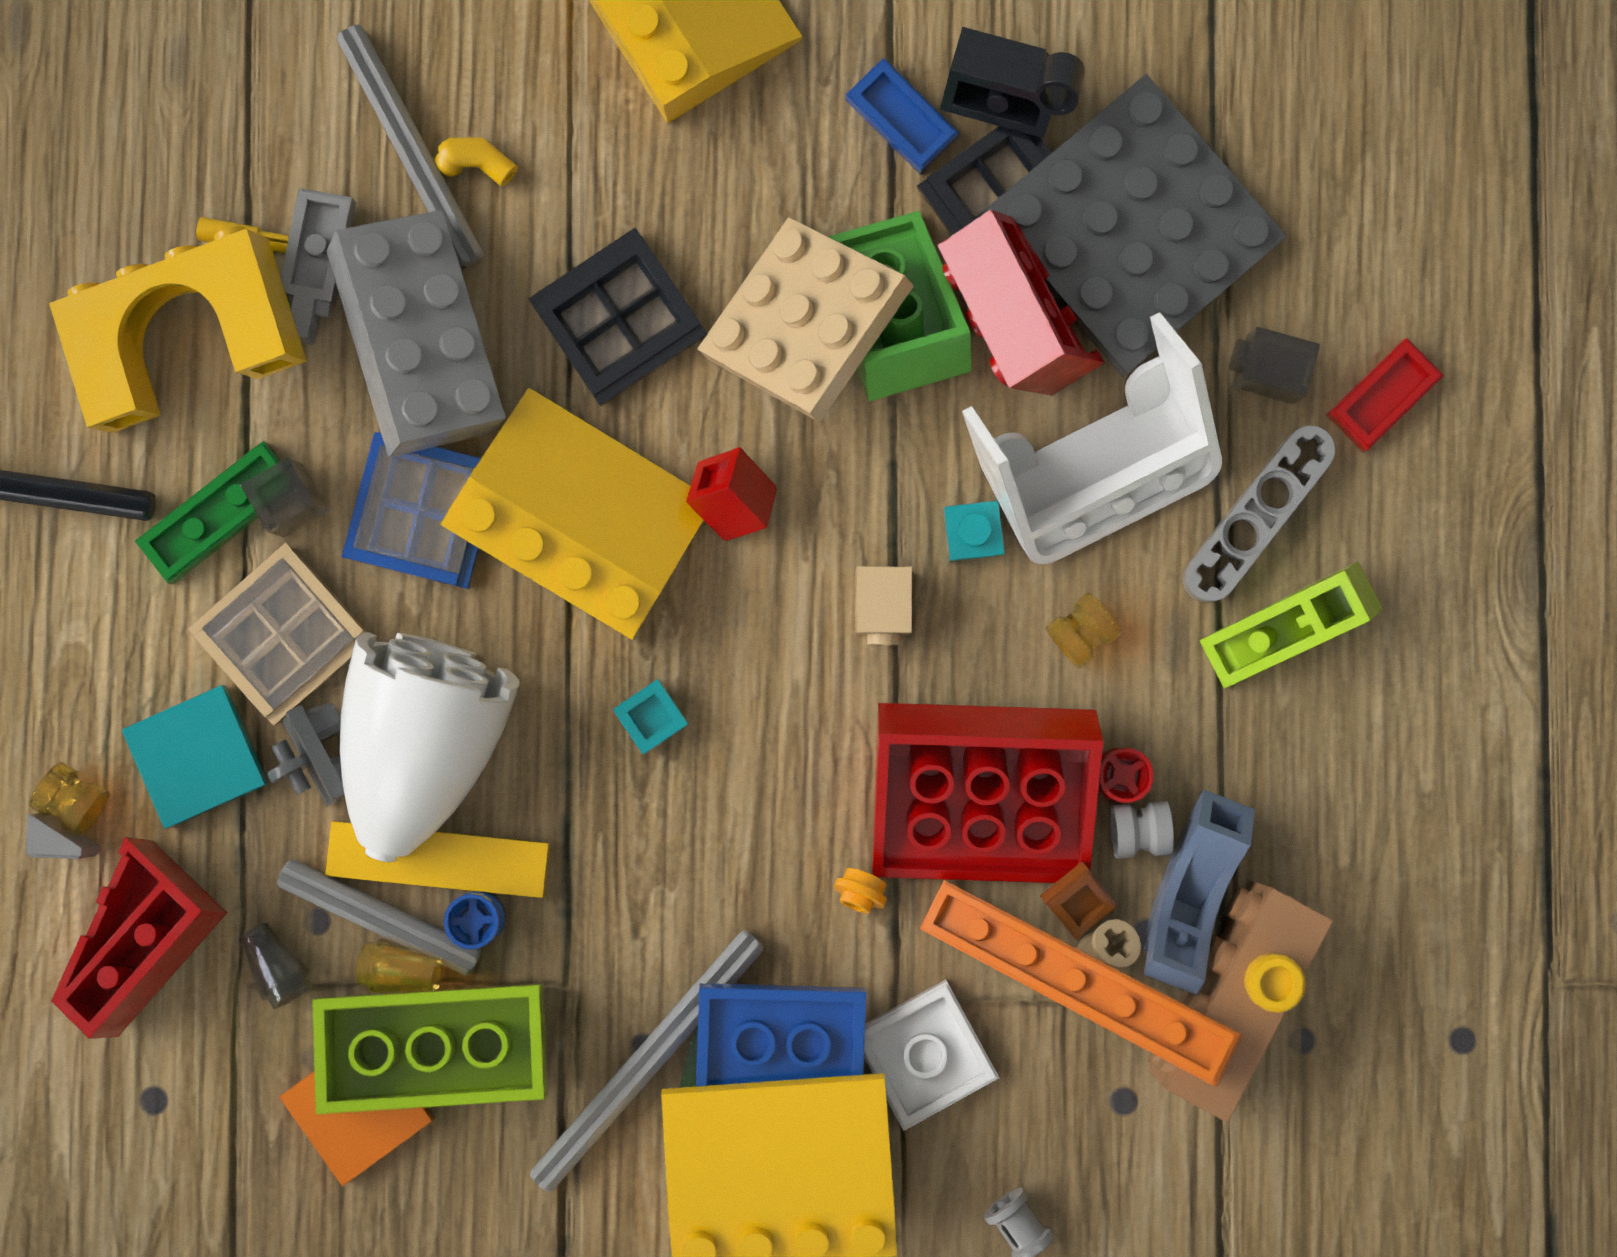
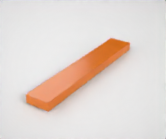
M943 881L920 927L924 932L1213 1086L1218 1087L1243 1036L1231 1028L948 881Z

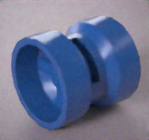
M472 891L458 897L450 903L445 912L444 927L447 936L454 944L461 948L473 950L484 947L497 938L505 927L507 915L504 904L496 895L488 892Z

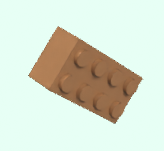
M1253 881L1248 883L1246 889L1239 887L1227 905L1225 916L1229 917L1230 920L1221 937L1214 935L1211 938L1206 979L1199 992L1195 995L1183 990L1177 1000L1243 1035L1218 1087L1203 1081L1151 1052L1148 1059L1153 1064L1149 1073L1166 1090L1227 1123L1286 1011L1280 1013L1266 1011L1249 998L1244 985L1245 972L1255 958L1262 954L1279 953L1294 960L1301 967L1305 976L1334 921L1272 887Z

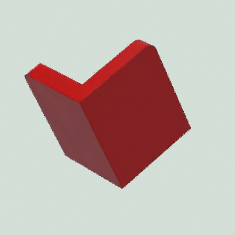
M738 447L697 463L686 502L721 539L728 541L768 527L777 487L744 450Z

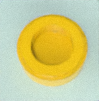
M1266 953L1255 958L1248 966L1244 977L1245 990L1249 998L1257 1006L1269 1012L1280 1013L1292 1009L1300 1002L1305 992L1306 981L1301 967L1291 958L1279 953Z

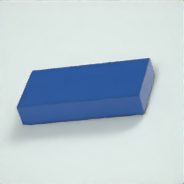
M885 58L881 59L845 95V100L920 175L959 136V132Z

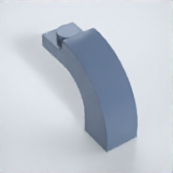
M1203 790L1173 849L1152 907L1142 950L1147 952L1144 975L1197 995L1206 979L1211 936L1220 904L1236 869L1251 846L1255 809Z

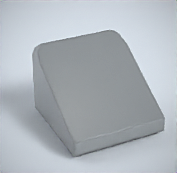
M42 812L28 815L26 855H29V857L81 859L93 857L99 853V845L52 814Z

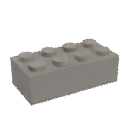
M443 210L336 230L326 252L388 458L492 434L506 417Z

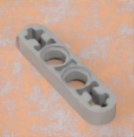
M1308 425L1295 430L1285 438L1187 564L1183 572V584L1191 598L1199 602L1211 603L1225 598L1235 588L1330 466L1335 456V444L1333 438L1326 430L1318 426ZM1313 439L1318 444L1314 452L1320 459L1319 461L1309 460L1296 472L1297 476L1305 478L1304 483L1301 484L1292 472L1278 467V463L1282 460L1286 468L1291 466L1302 451L1296 445L1297 441L1304 444ZM1271 478L1283 481L1289 490V499L1286 505L1279 509L1267 506L1261 497L1263 483ZM1235 521H1246L1254 527L1256 542L1250 550L1240 551L1230 544L1228 530ZM1216 544L1224 556L1238 561L1240 564L1235 570L1231 562L1226 563L1216 576V579L1221 583L1220 588L1210 587L1203 591L1198 586L1202 577L1196 571L1198 567L1203 569L1212 567L1221 557L1220 554L1211 550Z

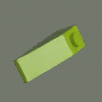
M1357 561L1199 641L1225 689L1372 620L1383 608L1361 565Z

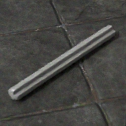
M743 930L734 938L532 1168L530 1176L539 1187L547 1192H551L557 1187L698 1026L699 983L735 984L763 952L764 946L752 933Z

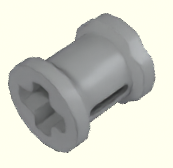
M1021 1187L1006 1193L996 1200L985 1211L983 1218L987 1224L996 1225L1012 1248V1257H1034L1053 1241L1055 1235L1049 1226H1043L1026 1202L1028 1194Z

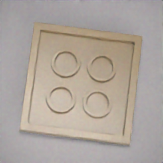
M788 217L697 350L708 360L820 423L913 288V284L905 275Z

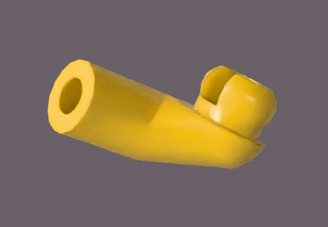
M449 137L438 146L439 153L434 158L440 173L447 177L459 175L463 167H478L500 187L507 185L518 171V166L482 137Z

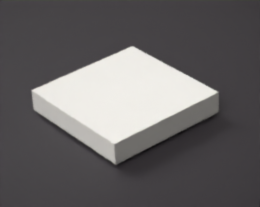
M946 979L865 1023L864 1059L872 1074L884 1073L886 1099L903 1131L1000 1078Z

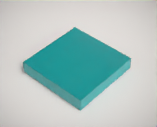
M220 685L121 729L164 829H170L269 785L226 685Z

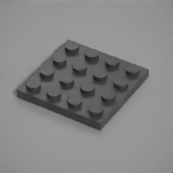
M1147 73L988 206L983 213L994 210L1013 217L1050 275L1044 280L1052 296L1063 308L1067 305L1070 306L1078 319L1075 321L1076 324L1122 377L1127 375L1157 349L1150 319L1151 316L1160 312L1177 332L1287 237Z

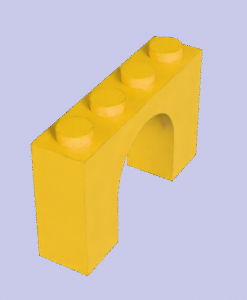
M242 226L226 228L217 232L212 242L198 247L185 245L173 248L165 253V259L149 266L147 264H134L123 267L116 272L117 278L101 284L89 282L76 285L67 291V297L49 303L88 428L115 433L161 416L144 361L143 341L147 326L156 311L169 300L183 294L201 293L211 303L220 321L236 373L261 379L307 362L268 238Z

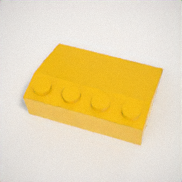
M589 0L667 124L802 40L801 33L779 0Z
M528 388L465 482L440 525L632 640L699 529L703 519L686 502L690 485L531 388Z
M884 1073L662 1089L668 1219L672 1257H897Z

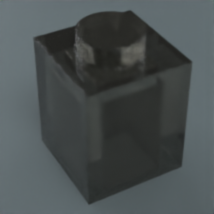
M1257 326L1246 336L1245 340L1238 338L1234 345L1229 362V370L1236 372L1232 387L1295 404L1307 395L1320 344Z

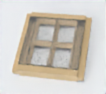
M287 542L188 628L199 644L273 726L278 725L287 717L285 714L287 711L299 706L351 660L357 636L368 632Z

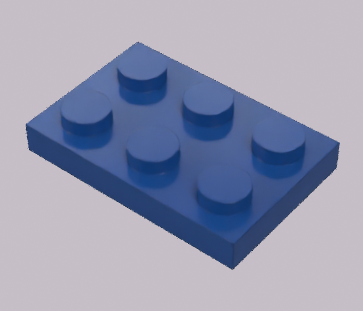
M699 983L696 1087L863 1075L866 1015L865 988Z

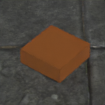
M1083 862L1079 863L1040 895L1045 904L1076 940L1118 907V904Z

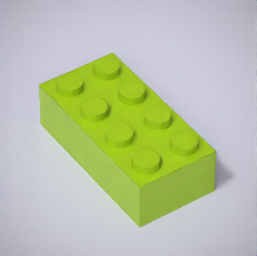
M544 984L312 999L316 1114L542 1100L548 1096Z

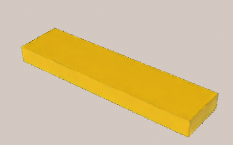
M331 821L325 876L537 898L545 897L550 843L436 831L411 854L398 857L395 862H383L373 859L365 853L366 848L357 841L351 822Z

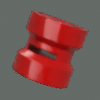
M1111 748L1102 753L1098 792L1103 797L1121 803H1132L1142 799L1150 791L1154 781V770L1150 760L1142 752L1132 748Z

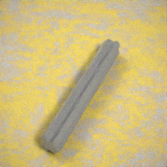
M352 25L348 29L341 31L337 35V41L428 212L443 210L460 268H465L478 262L483 257V251L437 168L431 153L367 33L361 25Z

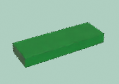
M262 441L141 535L135 542L165 581L173 585L299 487L300 483L267 442Z

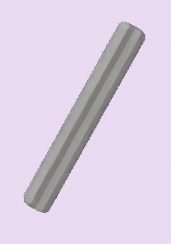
M297 860L288 861L279 874L277 880L279 888L464 976L470 975L477 966L481 956L480 948L473 950L461 948L450 940L446 931L339 880L325 876L324 873Z

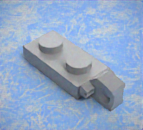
M299 188L281 280L301 343L314 345L320 317L331 318L333 306L336 307L339 292L326 251L336 230L352 227L356 202L353 197Z

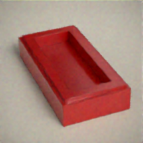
M1406 337L1361 379L1326 416L1364 453L1394 426L1444 375Z

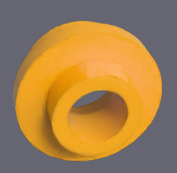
M847 868L843 878H837L833 886L841 894L839 902L842 905L863 914H870L872 908L883 909L887 898L883 895L887 884L878 877L855 868Z

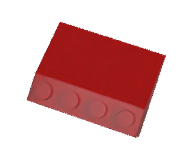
M878 703L872 875L882 878L1056 883L1081 862L1091 871L1103 750V737L1097 710Z

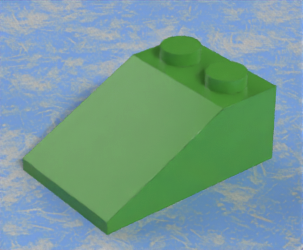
M920 211L828 236L905 275L913 284V288L856 369L868 402L972 372L971 332L953 289L944 275L942 263Z

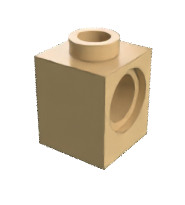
M857 566L855 570V635H867V645H899V635H910L912 633V567Z

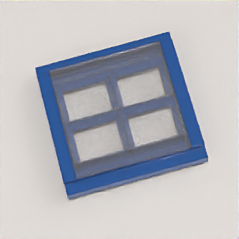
M374 432L342 557L469 589L479 548L444 528L440 523L481 458L439 447L388 458L381 433Z

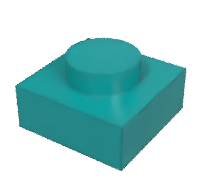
M998 501L946 506L943 508L949 562L1004 555Z
M659 679L612 709L643 755L689 725Z

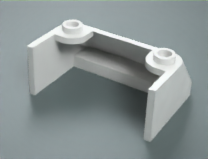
M1160 312L1150 317L1159 356L1137 367L1128 378L1125 385L1128 406L1034 452L1028 439L1020 433H1006L993 438L972 406L962 411L980 466L1020 545L1034 563L1049 564L1058 561L1205 487L1218 475L1222 466V456L1202 364Z

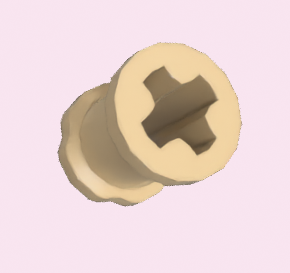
M1114 919L1104 922L1097 927L1095 932H1091L1079 939L1075 948L1119 970L1125 969L1136 962L1140 956L1141 942L1139 935L1131 925L1125 921ZM1119 936H1123L1124 939L1119 943H1116L1114 939H1116Z

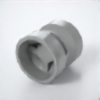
M1168 801L1149 802L1145 808H1139V810H1135L1128 803L1111 805L1110 833L1113 853L1116 859L1133 858L1139 849L1149 851L1154 856L1172 855L1174 834Z

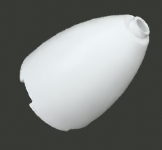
M365 632L356 638L345 682L340 725L342 784L348 814L357 841L366 848L365 853L379 861L395 862L398 857L411 854L428 840L455 812L473 788L491 758L505 728L520 682L508 669L498 668L495 674L487 670L484 663L475 659L477 653L453 645L404 633H397L396 639H391L389 642H375L377 636Z

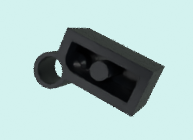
M962 26L940 110L1044 138L1051 115L1069 114L1078 105L1085 76V67L1077 56L1070 53L1058 52L1050 55L1046 52V49Z

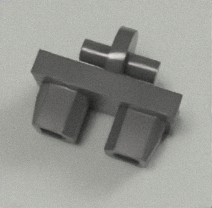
M328 703L313 707L307 711H304L302 705L285 713L287 717L282 720V723L299 756L295 757L287 740L272 746L281 765L267 773L271 782L274 784L288 778L296 795H300L312 788L303 772L304 769H307L326 807L342 800L345 794L342 784L340 755L330 760L321 743L340 733L341 718L334 704Z

